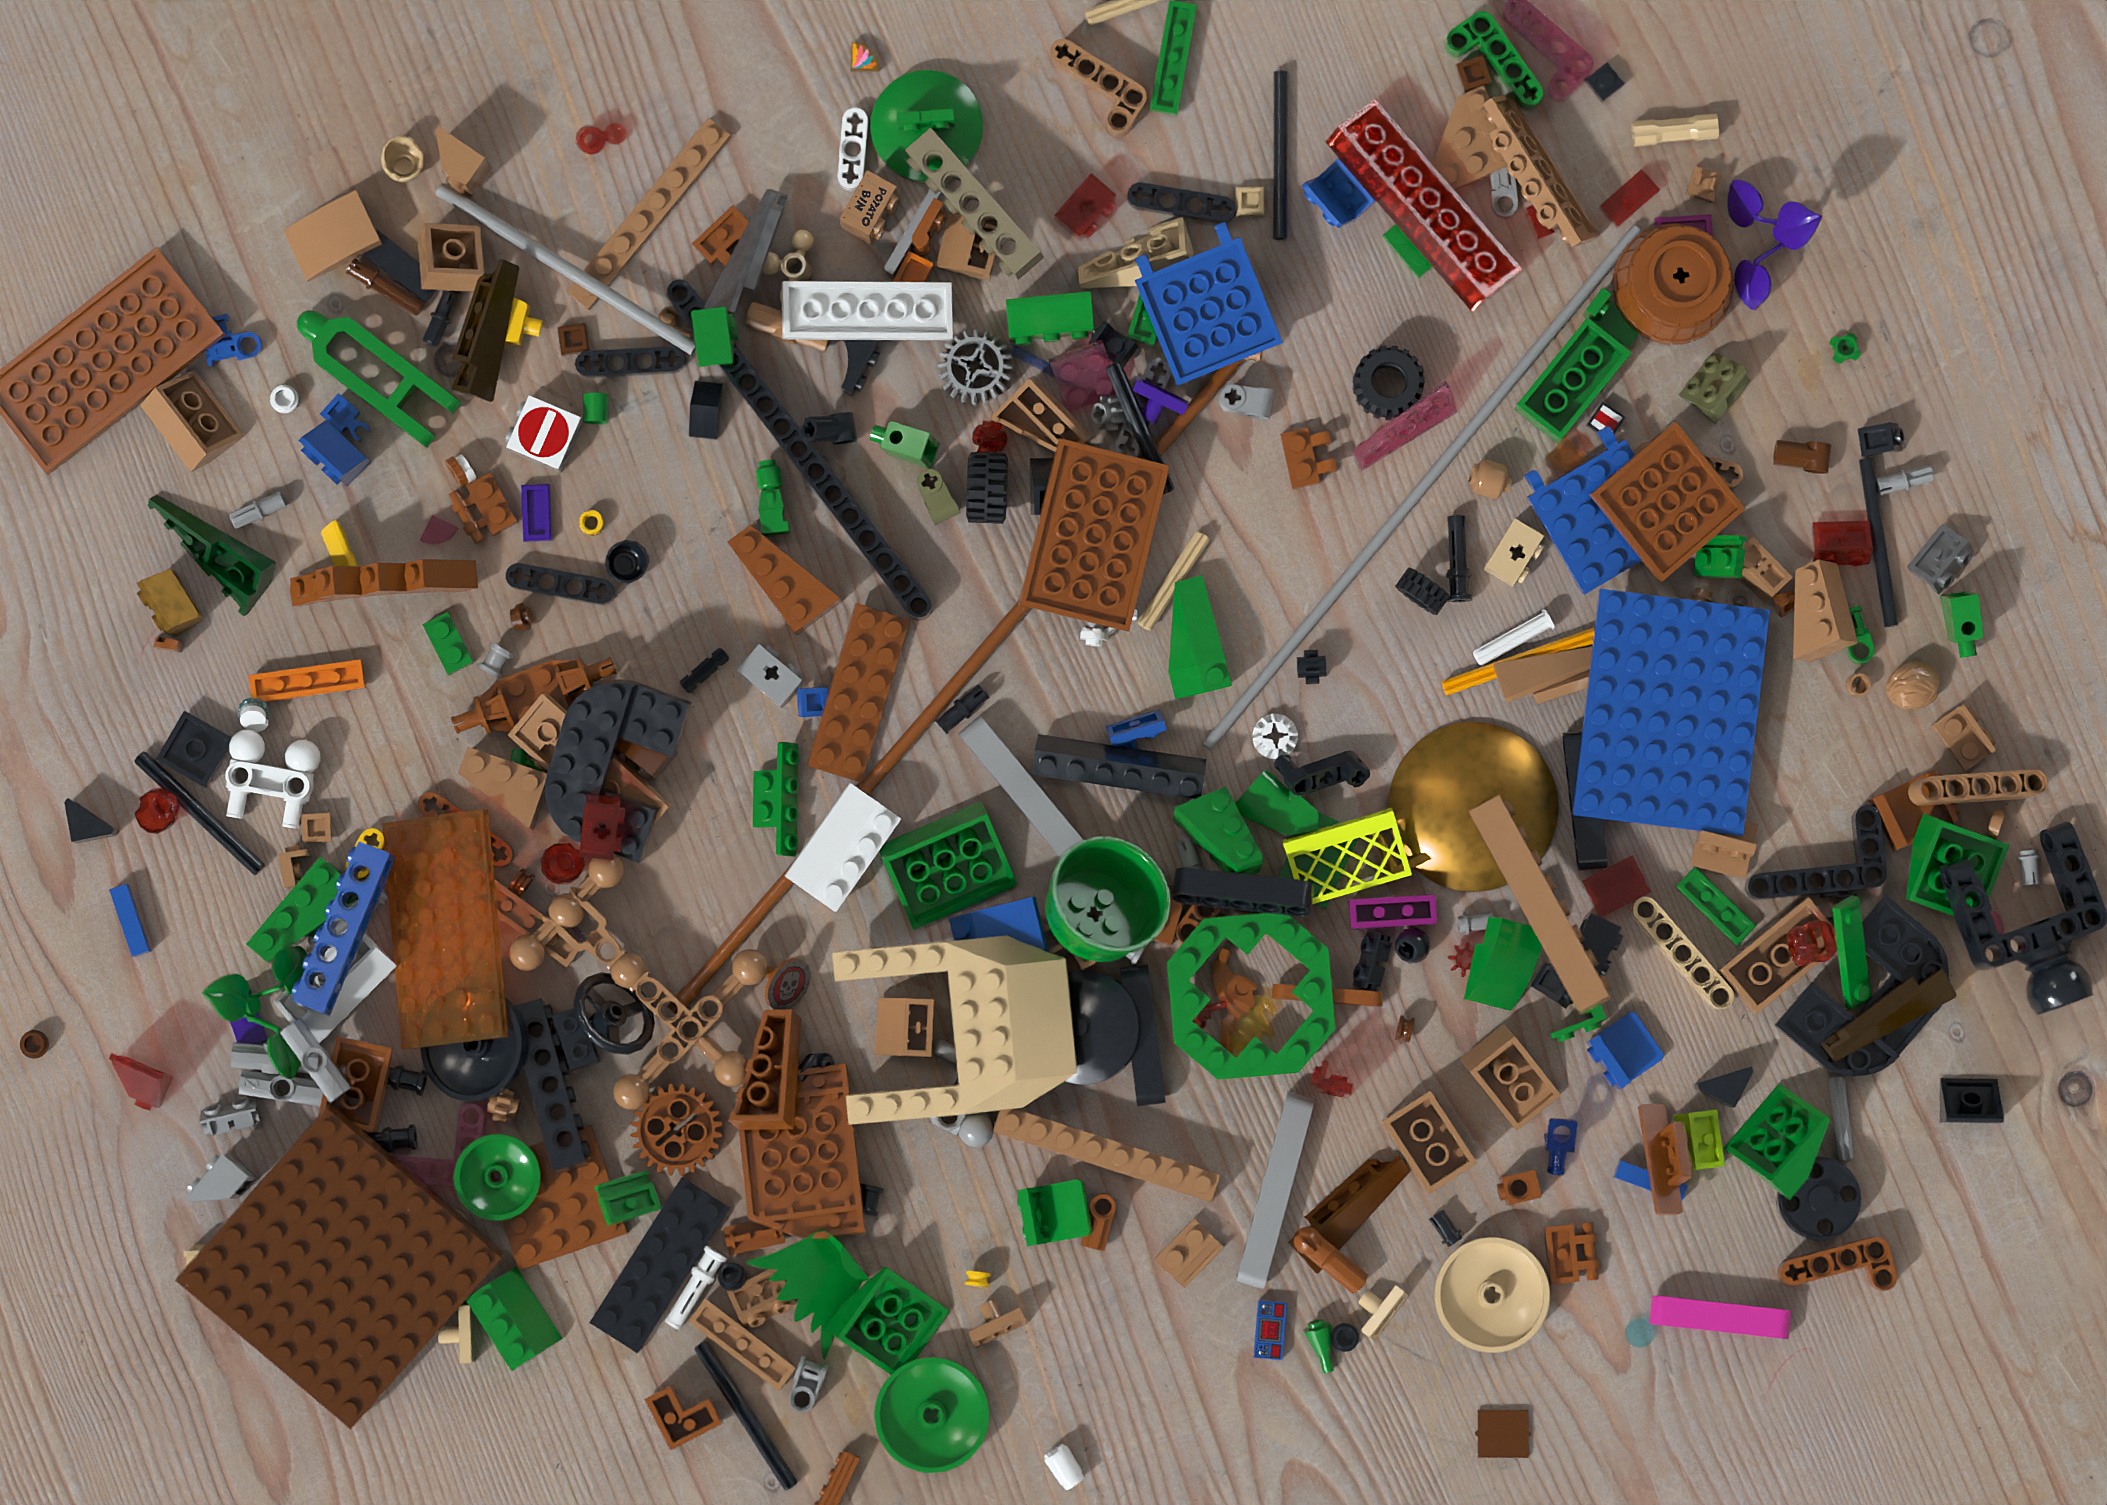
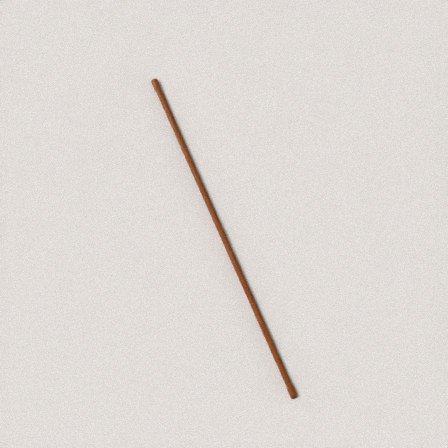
M1245 359L1222 367L1213 374L1188 403L1184 415L1179 414L1155 442L1161 456ZM1018 600L857 787L868 796L1029 611L1030 607L1018 605ZM791 865L691 981L677 993L675 997L687 1008L696 999L697 994L793 884L791 880L784 876ZM670 1002L667 1007L677 1014V1005L674 1002Z

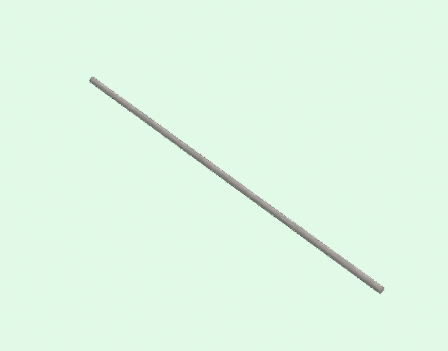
M1632 225L1202 744L1209 750L1213 749L1616 264L1625 246L1642 232L1637 226Z

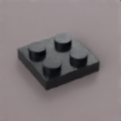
M183 711L156 760L207 788L229 750V743L232 737L190 713Z

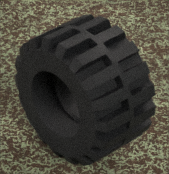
M1385 345L1380 346L1377 350L1372 349L1360 360L1353 377V393L1356 395L1358 405H1362L1363 411L1367 414L1369 412L1372 413L1373 417L1377 419L1380 417L1385 418V420H1391L1394 417L1399 419L1404 414H1409L1418 404L1424 390L1425 377H1423L1424 370L1422 365L1419 366L1416 356L1412 357L1405 348L1400 350L1398 346L1394 345L1391 348H1386ZM1382 368H1393L1399 371L1405 379V389L1402 394L1394 398L1380 396L1372 386V378L1375 372Z
M970 453L968 457L966 518L969 523H1004L1006 519L1008 457L1006 453Z

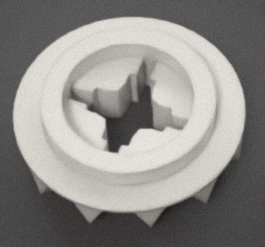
M1272 713L1262 717L1255 725L1252 735L1253 743L1260 754L1270 759H1276L1283 754L1289 755L1294 750L1298 740V732L1294 722L1288 717ZM1273 724H1275L1278 733L1288 735L1279 739L1278 748H1275L1272 739L1263 738V736L1272 733Z

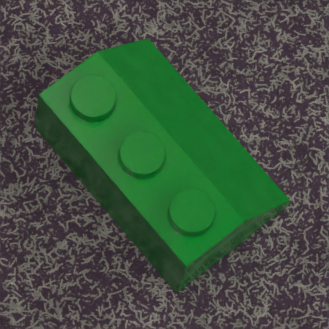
M1091 291L1006 299L1010 342L1015 341L1016 345H1029L1035 339H1044V343L1061 341L1060 337L1072 336V340L1088 339V334L1094 332Z
M517 1267L491 1281L465 1299L511 1371L521 1367L563 1339Z

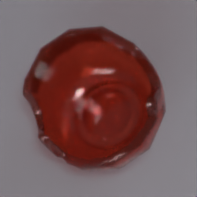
M153 788L139 798L140 805L135 811V818L139 826L147 833L159 834L170 829L177 822L180 806L176 797L166 789Z
M569 842L551 845L545 849L540 861L543 875L557 885H569L579 879L585 866L582 850H578Z

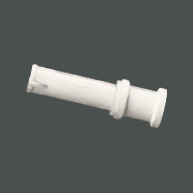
M705 1246V1253L700 1262L691 1269L692 1278L669 1316L665 1319L666 1323L678 1330H681L683 1323L706 1285L714 1282V1275L721 1263L726 1262L728 1259L710 1246Z

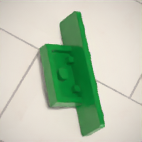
M778 742L777 770L754 771L753 828H776V855L795 857L798 846L797 819L799 812L797 808V791L799 789L798 762L800 756L798 744L790 742Z

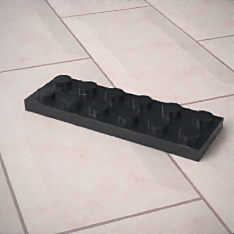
M681 1177L589 1323L629 1349L639 1353L730 1207Z

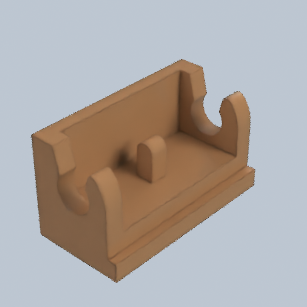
M1752 537L1743 546V549L1746 551L1742 578L1740 579L1766 603L1793 577Z

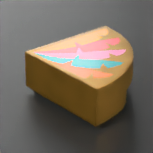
M852 42L851 72H879V64L875 54L867 46Z

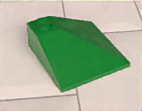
M1923 813L1913 839L1906 899L1954 916L1940 877V868L1966 857L1972 864L1977 879H1981L1989 899L2010 845ZM1966 894L1965 901L1968 906L1972 907V898Z
M1778 1084L1723 1148L1773 1189L1790 1200L1809 1177L1830 1118L1781 1084Z
M885 1266L840 1306L825 1328L841 1342L891 1375L902 1365L916 1360L950 1311Z

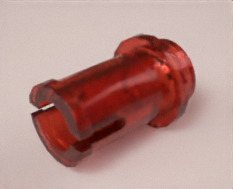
M1533 205L1526 207L1528 213L1525 215L1530 217L1538 239L1555 233L1553 228L1548 230L1546 226L1539 222L1536 216L1537 211Z

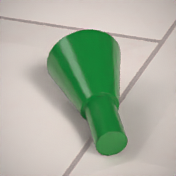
M1324 1319L1308 1322V1327L1303 1332L1316 1355L1319 1356L1323 1373H1330L1334 1371L1330 1356L1331 1323H1325Z

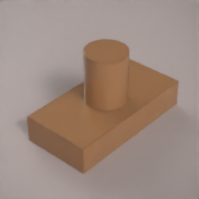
M989 1300L979 1306L986 1324L968 1333L973 1344L978 1348L1028 1324L1020 1307L1002 1316L995 1300Z

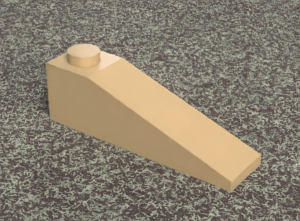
M1180 217L1158 224L1148 229L1150 234L1135 242L1134 238L1126 241V246L1115 253L1107 251L1078 267L1080 287L1137 286L1135 280L1141 278L1142 275L1135 258L1147 254L1153 272L1195 256L1184 218Z

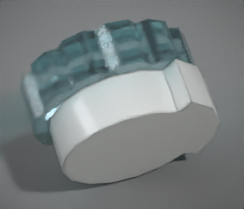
M259 698L243 700L238 706V718L241 725L247 730L255 732L265 730L269 722V706H267V703Z

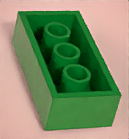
M1587 317L1517 403L1514 410L1556 444H1559L1632 352Z

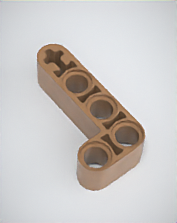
M1067 39L1055 41L1050 49L1052 64L1114 103L1107 115L1108 132L1115 137L1127 135L1147 104L1145 88ZM1065 49L1068 50V57L1058 58L1057 51L1063 52ZM1072 60L1075 61L1074 67H1071V66H1072ZM1084 63H1089L1094 66V71L1092 74L1084 75L1079 71V67ZM1107 78H1113L1118 82V86L1113 90H1108L1103 86V81ZM1131 93H1138L1142 97V101L1139 104L1133 105L1126 98ZM1121 116L1126 119L1127 124L1122 128H1116L1111 123L1112 119Z

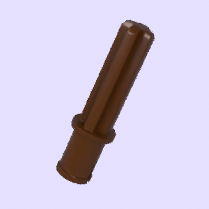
M356 258L352 260V265L348 266L346 274L365 284L367 290L373 289L412 315L418 316L425 305L423 301L380 275L379 270H372Z

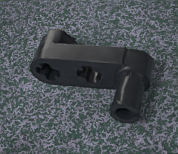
M1351 750L1315 761L1300 768L1294 764L1287 754L1280 755L1274 762V767L1284 777L1287 787L1297 796L1309 794L1344 781L1354 788L1360 787L1370 777L1368 767Z

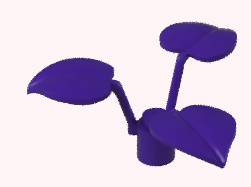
M1737 179L1733 180L1730 184L1727 199L1728 213L1732 221L1740 227L1751 226L1754 219L1758 222L1775 224L1773 236L1779 241V244L1755 258L1753 263L1749 260H1742L1735 270L1734 284L1740 299L1750 309L1757 310L1768 298L1772 285L1769 272L1759 263L1781 248L1787 247L1791 250H1796L1804 247L1817 230L1822 215L1811 211L1801 203L1791 201L1781 207L1778 219L1761 217L1759 213L1764 207V202L1760 192L1752 184Z

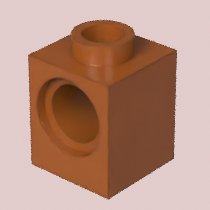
M1535 1169L1500 1177L1501 1183L1497 1184L1500 1201L1505 1200L1506 1205L1542 1198ZM1517 1179L1523 1181L1526 1186V1190L1521 1196L1513 1195L1510 1189L1512 1182Z

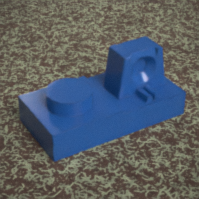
M1160 709L1105 726L1112 746L1116 745L1137 749L1136 738H1153L1167 730Z

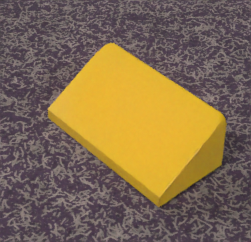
M336 520L332 521L322 529L321 534L334 566H358L341 523Z

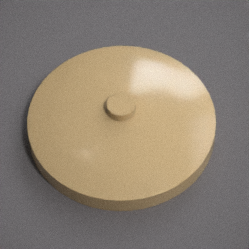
M1479 1238L1463 1244L1454 1250L1444 1261L1435 1281L1434 1301L1442 1325L1458 1342L1481 1352H1504L1524 1344L1541 1327L1549 1307V1284L1541 1264L1526 1248L1503 1238Z

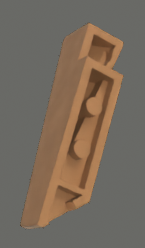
M1592 646L1495 663L1494 670L1499 689L1506 703L1531 694L1535 703L1539 704L1586 689L1588 686Z

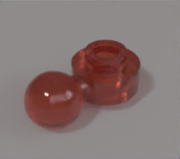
M617 122L610 123L605 128V131L593 125H586L578 130L575 141L581 151L594 155L604 148L607 141L613 145L623 143L626 139L627 131L622 124ZM591 134L592 141L590 143H586V136Z

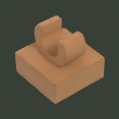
M1695 166L1686 195L1713 203L1722 174Z

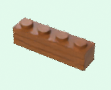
M844 1450L843 1453L839 1452L835 1461L838 1463L836 1469H831L827 1477L830 1481L828 1485L824 1484L820 1491L822 1498L820 1502L816 1501L814 1505L839 1504L861 1457L847 1450Z

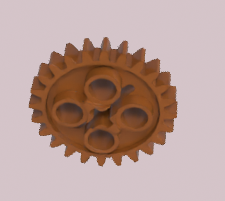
M672 1083L669 1084L668 1092H665L659 1086V1095L655 1096L649 1092L650 1102H646L642 1106L644 1108L643 1111L633 1112L639 1117V1121L630 1122V1125L638 1128L637 1132L630 1134V1137L639 1138V1142L633 1148H642L643 1151L639 1158L642 1159L648 1156L650 1158L647 1163L648 1167L657 1163L658 1173H661L664 1167H668L669 1176L673 1175L675 1168H678L681 1176H684L685 1167H688L692 1173H695V1164L698 1163L700 1166L705 1167L703 1158L705 1156L711 1159L714 1158L709 1150L711 1148H720L714 1142L715 1138L723 1137V1134L716 1132V1128L722 1126L723 1123L715 1122L714 1120L720 1114V1111L711 1112L710 1108L715 1102L709 1101L705 1103V1092L701 1093L698 1097L695 1096L696 1087L694 1086L689 1092H686L685 1084L682 1083L678 1091H675ZM678 1101L684 1102L687 1106V1112L681 1118L675 1117L672 1113V1107ZM693 1113L697 1114L696 1119L681 1129L682 1136L672 1135L662 1145H656L659 1139L672 1131V1123L679 1125ZM654 1119H660L664 1123V1130L659 1135H653L649 1130L650 1122ZM695 1124L701 1125L704 1129V1136L698 1141L693 1140L689 1135L690 1128ZM673 1141L678 1142L681 1146V1154L676 1158H671L666 1152L667 1145Z

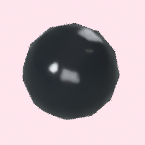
M1418 928L1403 930L1395 942L1397 955L1401 960L1409 964L1425 960L1431 948L1429 937Z

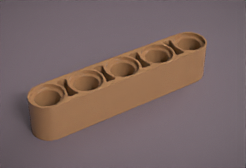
M2037 769L1930 776L1913 782L1909 787L1908 795L1914 804L1920 806L2026 799L2045 792L2048 787V779L2044 772ZM2028 778L2033 783V789H2030L2028 786ZM2002 780L2007 784V791L2002 788ZM1976 782L1981 786V793L1976 790ZM1950 783L1955 788V795L1950 792ZM1924 785H1925V786L1928 788V790H1929V796H1928V797H1927V796L1924 794V792H1923V786H1924Z

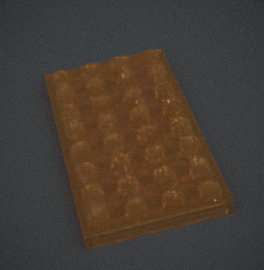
M479 809L382 823L385 852L396 857L387 878L393 955L394 963L397 965L395 967L401 1048L408 1050L508 1037L488 810Z

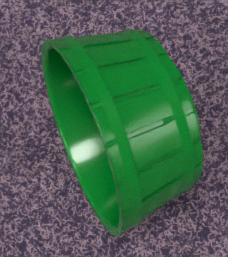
M1092 837L1070 847L1061 856L1053 871L1046 897L1048 924L1059 943L1065 949L1067 948L1069 952L1080 958L1106 962L1120 959L1129 953L1135 952L1155 939L1165 926L1164 924L1168 919L1170 911L1169 888L1167 887L1165 876L1161 869L1157 867L1156 862L1136 845L1114 837ZM1091 907H1094L1096 912H1101L1102 916L1098 917V922H1094L1093 918L1087 917Z

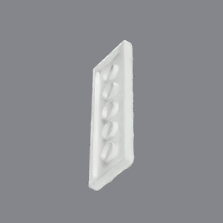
M783 281L781 283L783 339H953L951 282Z

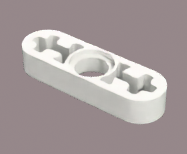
M859 108L847 110L842 119L838 181L841 187L848 191L856 190L864 176L868 118L866 113ZM853 115H858L859 120L863 121V124H858L857 135L863 134L862 138L858 136L846 137V133L852 135V124L848 123V120H852ZM850 142L858 143L861 146L860 154L855 157L848 156L845 153L846 145ZM844 160L849 163L860 162V166L854 164V174L859 177L854 179L852 184H848L847 179L843 178V175H848L849 164L843 165Z

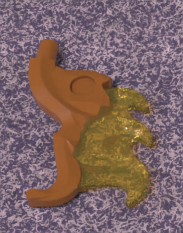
M1221 948L1217 961L1214 960L1212 984L1215 993L1227 1011L1226 1017L1221 1020L1220 1044L1237 1057L1254 1035L1260 1041L1265 1033L1271 1039L1274 1038L1273 1029L1265 1019L1263 1011L1268 1009L1272 1014H1275V1008L1273 1003L1266 997L1252 994V991L1257 990L1258 986L1251 979L1235 974L1229 969L1227 964L1232 951Z

